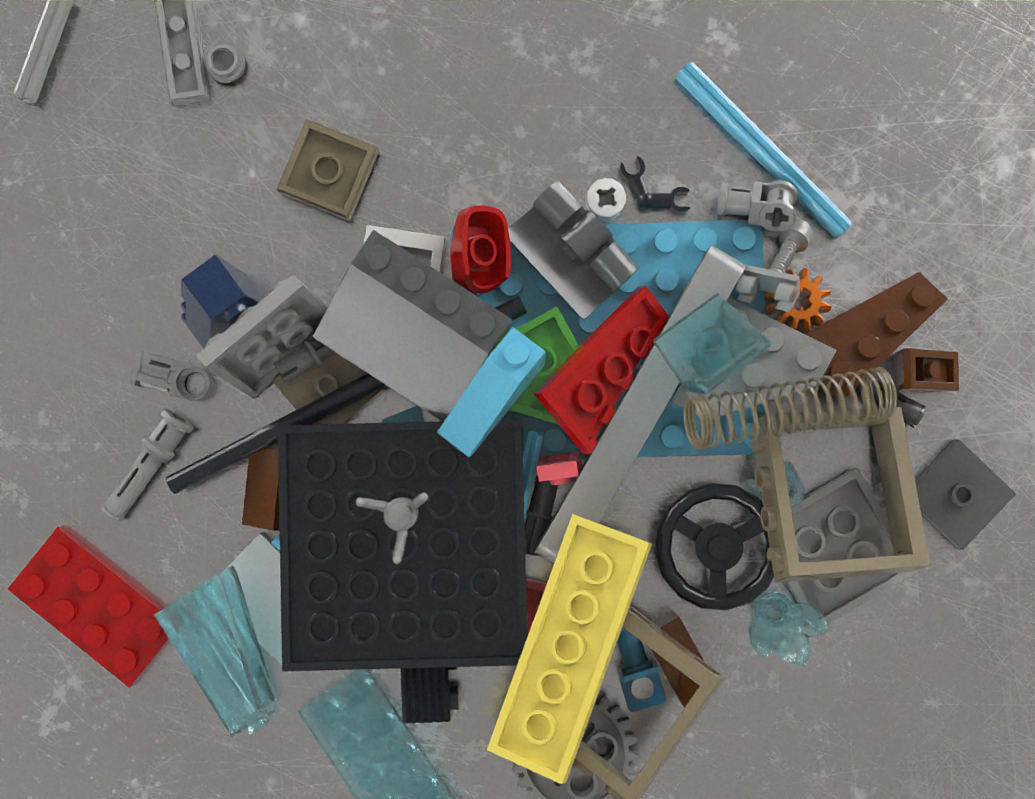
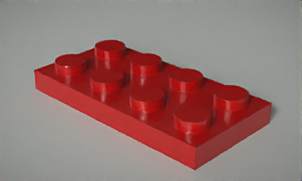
M63 526L57 527L8 587L12 594L129 688L135 685L183 625L181 621Z

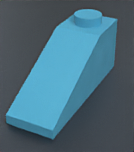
M512 327L485 360L437 433L470 458L545 366L546 351Z

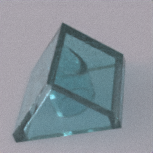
M718 293L653 340L654 345L685 391L701 395L708 394L771 347V342Z

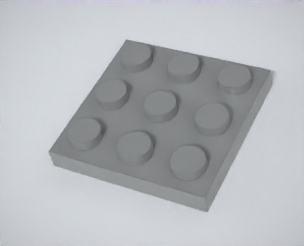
M292 274L287 279L277 282L271 288L269 294L257 305L244 310L239 315L237 322L224 333L212 337L207 342L205 349L196 356L205 368L254 399L280 375L273 364L275 361H279L304 346L302 341L307 340L310 342L315 339L313 335L328 307Z
M859 468L851 469L791 504L800 563L894 556L888 518ZM763 532L758 536L766 548V539ZM919 571L786 582L810 626L817 631Z

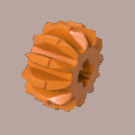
M806 268L800 270L798 274L800 278V295L803 298L800 302L801 307L793 308L791 312L777 310L775 307L779 300H774L775 294L764 293L765 299L774 302V304L764 308L765 313L771 314L776 312L778 316L775 320L781 323L786 321V325L795 330L798 326L803 334L811 331V323L817 327L822 325L825 321L820 313H827L832 308L830 304L822 302L823 298L831 295V290L823 289L820 291L817 287L822 283L823 277L818 275L809 281L810 273L809 269ZM787 269V274L796 275L793 269Z

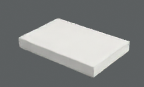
M262 532L205 591L282 665L280 551L271 544L272 541Z

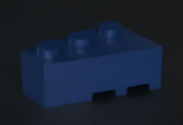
M216 254L181 279V296L185 300L181 303V308L184 311L181 314V319L203 349H205L207 342L212 337L224 333L237 322L239 315L244 310L257 305L263 299L241 270Z

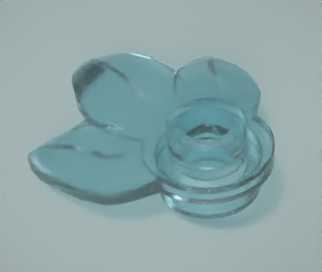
M771 592L763 595L756 604L755 617L757 622L751 630L750 638L754 650L761 658L767 657L776 651L779 657L787 663L805 666L810 653L808 637L827 633L829 625L824 616L811 604L792 603L787 596ZM768 609H778L782 617L779 619L771 618L768 614Z

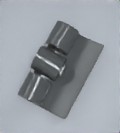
M559 180L550 185L535 200L533 207L508 227L511 243L582 319L589 316L640 269L612 238L613 234L591 210L587 211Z

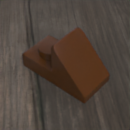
M905 348L894 354L896 390L898 392L921 390L959 391L958 352Z

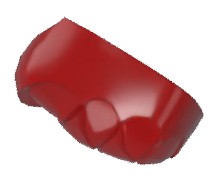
M474 205L459 211L452 230L453 239L450 248L453 280L474 295L489 293L506 281L510 275L511 246L506 217L500 209L486 205Z

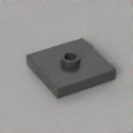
M954 439L915 480L921 514L958 550H964L1016 495L960 439Z

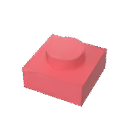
M579 451L541 456L536 465L539 482L550 480L552 485L572 482L574 477L579 476L582 467Z

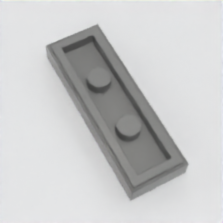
M154 0L169 103L172 106L210 101L211 97L196 0Z

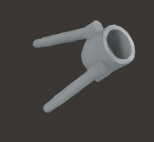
M426 493L419 494L413 500L399 497L391 500L389 503L383 500L378 501L368 498H358L356 500L358 506L384 512L385 523L389 528L397 531L393 552L394 563L398 564L402 560L406 538L408 537L407 529L416 523L418 507L428 499Z

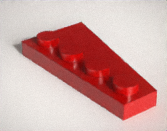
M646 286L637 287L533 393L583 454H591L598 443L595 440L603 425H608L616 411L613 409L622 391L629 388L635 377L632 374L640 359L646 358L669 317Z

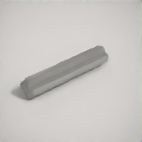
M47 0L13 92L14 96L19 100L30 104L37 102L73 5V0Z

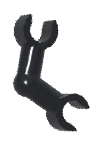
M637 156L635 163L639 172L633 175L626 171L624 164L621 162L619 176L625 182L630 183L640 209H669L670 212L676 215H682L689 211L690 207H680L674 202L675 196H685L690 192L689 189L677 187L671 193H650L643 177L645 163L642 158Z

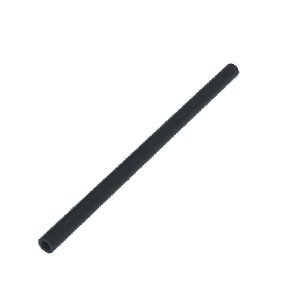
M519 295L495 307V309L511 318L512 321L527 314ZM367 373L166 477L167 485L174 494H177L278 442L277 426L311 425L387 385Z

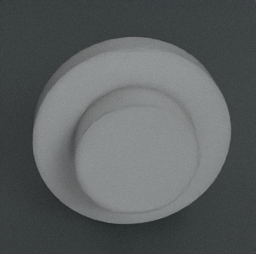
M221 43L211 48L205 61L206 69L211 77L218 82H234L244 72L245 58L236 46Z

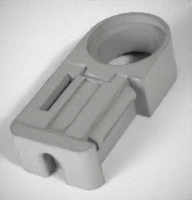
M139 352L137 354L130 378V383L133 386H145L169 392L168 395L191 401H202L208 398L214 389V378L207 369L146 352ZM198 372L203 376L205 385L200 393L192 395L185 389L184 382L189 374Z

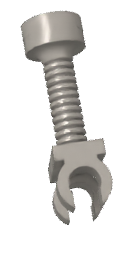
M795 218L794 224L788 230L779 233L778 239L782 246L770 270L746 265L744 274L741 275L736 285L735 291L741 292L737 301L752 304L759 290L775 294L774 300H779L775 309L786 312L793 310L796 299L800 295V278L796 275L787 274L786 271L796 252L804 251L814 235L812 227L807 222Z

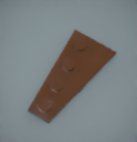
M918 272L805 333V335L837 350L824 375L832 377L836 373L844 375L848 371L856 373L861 369L877 368L938 310L948 298L922 273ZM861 373L858 376H860L863 379L864 374ZM849 375L846 378L851 382L853 376ZM837 377L834 380L839 384L841 378ZM857 378L854 382V389L860 384ZM827 379L822 381L826 387L829 382ZM845 380L841 389L844 398L850 394V387ZM832 382L829 392L832 401L839 405L838 390ZM819 385V388L825 393L823 387Z

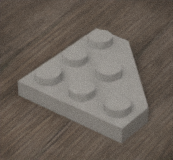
M728 297L672 399V404L684 409L685 401L693 396L702 395L708 398L712 393L720 396L725 391L733 394L737 389L746 391L748 388L753 387L758 390L762 385L771 387L775 383L783 385L787 381L795 383L799 379L806 381L812 377L820 379L837 350ZM812 381L809 384L815 389L817 382ZM800 383L797 386L803 392L805 384ZM791 385L785 387L788 390L789 394H791V389L793 387ZM775 387L774 389H772L776 393L777 397L781 389L779 387ZM763 389L760 393L766 400L768 390ZM750 391L748 393L752 402L754 401V396L756 394V392ZM784 391L782 393V398L786 397ZM738 393L735 397L741 405L743 394ZM770 394L769 402L775 401L772 394ZM725 395L722 399L725 401L727 407L729 408V402L731 397ZM758 395L757 406L763 405ZM713 397L710 399V402L716 411L718 398ZM746 399L745 409H750V404ZM734 400L732 406V413L738 411V408ZM721 404L720 417H723L726 413ZM696 408L695 415L699 417V413Z

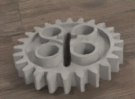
M605 696L598 704H594L588 723H594L595 727L584 743L591 748L592 742L596 738H609L613 743V748L603 758L625 776H637V770L628 764L629 761L639 759L640 754L629 750L628 746L635 744L638 738L636 735L624 734L632 726L630 720L618 722L617 719L621 715L622 709L618 706L608 711L609 698ZM518 764L512 766L513 773H524L525 775L518 781V788L528 786L532 788L527 799H537L538 797L541 799H615L605 790L607 784L595 774L591 776L593 782L588 790L584 792L574 790L570 785L571 778L575 774L582 772L574 764L572 765L567 782L561 785H556L553 780Z

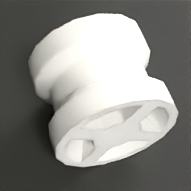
M603 178L597 180L590 186L587 192L585 204L587 211L591 210L602 222L607 223L615 220L621 214L626 203L625 190L614 179Z

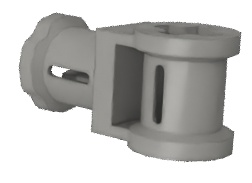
M776 180L771 183L754 181L753 189L729 187L728 182H722L717 216L723 217L725 214L749 216V225L763 226L769 231L782 232L788 230L794 224L795 210L793 207L796 205L798 193L794 185L783 180ZM779 191L783 192L782 200H778ZM775 212H779L778 221H775Z

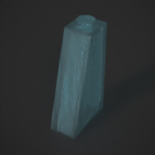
M232 565L154 614L231 737L245 729L248 734H251L269 722L267 714L277 705L238 573Z

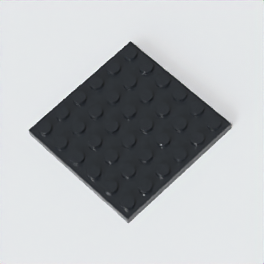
M522 419L500 420L470 458L437 433L444 421L277 426L282 672L518 665L527 640ZM426 493L428 499L418 507L416 523L407 529L408 537L406 538L402 560L398 564L394 563L393 552L397 531L389 528L385 523L384 512L358 506L356 500L358 498H368L378 501L383 500L389 503L391 500L399 497L413 500L419 494Z

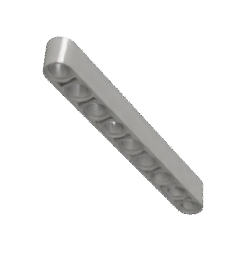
M710 245L646 358H644L629 388L625 391L617 405L611 420L599 436L594 450L583 464L579 476H576L534 550L535 554L552 564L555 563L572 514L596 523L600 522L746 267L744 263Z

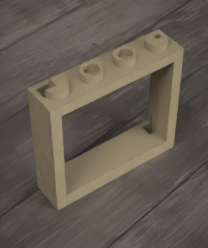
M896 407L892 417L875 421L869 417L864 423L857 419L852 425L845 421L840 427L834 423L830 427L871 426L894 556L800 563L780 436L777 437L771 432L770 436L764 439L758 433L756 440L749 442L751 450L756 453L758 467L755 470V484L757 489L762 492L764 507L761 510V523L763 529L768 532L770 547L767 551V561H772L775 583L906 573L931 566L901 407ZM859 409L858 415L860 418H865L867 413L865 409ZM834 410V419L838 423L841 422L842 415L840 410ZM846 410L848 420H853L855 416L853 410ZM815 411L809 412V421L814 427L818 422ZM821 411L822 421L826 425L829 424L830 417L828 411ZM796 412L797 424L803 429L805 426L803 412ZM778 413L770 414L772 426L775 432L778 433L780 430ZM783 413L785 426L791 431L793 426L791 413ZM766 414L758 419L762 433L766 435L767 419ZM755 423L751 425L752 436L755 433ZM820 424L819 429H826Z
M630 606L622 627L700 687L633 781L628 779L581 740L573 764L586 775L592 776L595 774L607 784L605 790L615 799L642 798L726 679V677ZM508 690L503 695V700H505Z

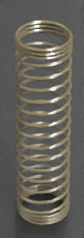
M874 367L868 370L861 369L856 373L848 371L844 375L836 373L832 377L824 375L820 379L815 377L807 381L799 379L795 383L787 381L783 385L775 383L771 387L762 385L758 390L750 387L746 391L737 389L733 394L725 391L720 396L712 393L708 398L702 395L689 397L684 405V426L688 440L693 448L703 450L708 449L711 445L716 448L719 445L720 438L723 443L729 445L733 437L737 442L742 443L745 436L752 441L756 440L758 433L762 438L767 439L771 432L777 437L781 436L783 429L787 434L791 435L795 429L804 433L808 426L816 431L819 429L820 424L828 429L832 423L840 427L845 421L852 425L857 419L863 423L869 417L875 421L892 417L896 409L897 392L891 375L883 367ZM861 373H863V374H864L863 379H862L860 376H858V375H860ZM875 373L880 377L885 391L886 404L884 412L882 392L874 377ZM849 375L853 376L851 382L846 378ZM837 377L841 378L839 384L834 380ZM856 378L862 385V402L867 413L865 418H860L858 415V398L854 389ZM825 379L829 380L827 387L822 382ZM844 380L850 387V403L855 415L851 421L846 417V402L841 390ZM812 381L817 382V384H816V386H815V390H814L813 386H811V385L809 384V383H811ZM832 382L838 390V404L842 415V420L839 423L834 419L833 401L829 392ZM873 382L879 396V409L873 395ZM800 383L805 384L803 392L797 386ZM788 385L793 386L791 389V394H789L788 390L785 388ZM819 385L823 387L826 393V406L830 417L829 424L827 425L822 421L821 406L818 399ZM807 386L814 396V408L818 419L815 427L809 421L808 405L805 399ZM775 387L781 388L778 397L772 390ZM795 388L802 400V410L805 418L803 429L797 424L796 410L793 403ZM763 389L768 390L766 400L760 393ZM750 391L756 392L753 402L748 395ZM783 391L790 403V413L793 421L791 431L786 428L781 407ZM738 393L743 394L741 405L735 397ZM770 394L774 397L778 407L780 430L778 433L775 432L771 423L769 411ZM725 395L731 397L729 402V408L727 407L725 401L722 399ZM758 395L766 412V435L762 433L758 422ZM713 397L718 398L716 411L710 402V399ZM746 399L750 404L754 417L755 433L753 437L748 432L745 420ZM733 400L741 418V439L736 435L733 424ZM721 404L728 419V441H726L721 429ZM696 408L699 413V418L701 422V438L699 436L696 425ZM712 415H713V418H714V421H715V426H716V443H715V444H714V442H713L714 428H713Z

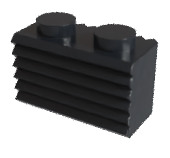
M458 667L400 669L402 723L450 722L452 710H459V686H451V670H458Z

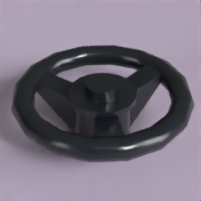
M710 483L686 491L668 507L657 528L655 555L663 579L678 597L701 609L727 611L750 604L769 588L774 578L772 561H767V551L770 545L768 532L763 529L761 523V510L764 505L758 496L737 485ZM711 499H720L738 503L749 509L755 517L734 526L725 523H713L702 528L683 515L695 504ZM674 529L694 541L696 556L701 564L706 567L709 593H704L689 585L677 571L671 554ZM764 532L766 539L765 561L757 577L743 589L727 594L726 570L731 569L740 561L743 554V542Z

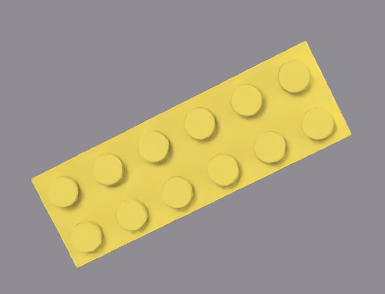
M572 514L487 751L560 784L567 782L652 543Z

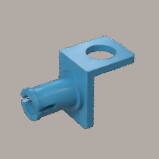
M622 628L617 641L624 665L616 670L628 710L636 712L665 703L666 697L659 677L661 670L654 658H647L642 641L625 628ZM645 677L652 681L653 693L647 699H637L631 692L632 683L636 679Z

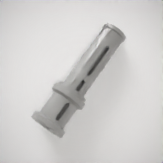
M167 408L162 410L160 422L150 436L146 435L141 440L142 451L123 475L109 498L100 507L107 516L122 522L161 464L173 459L175 456L173 450L185 433H191L194 429V426L179 414Z

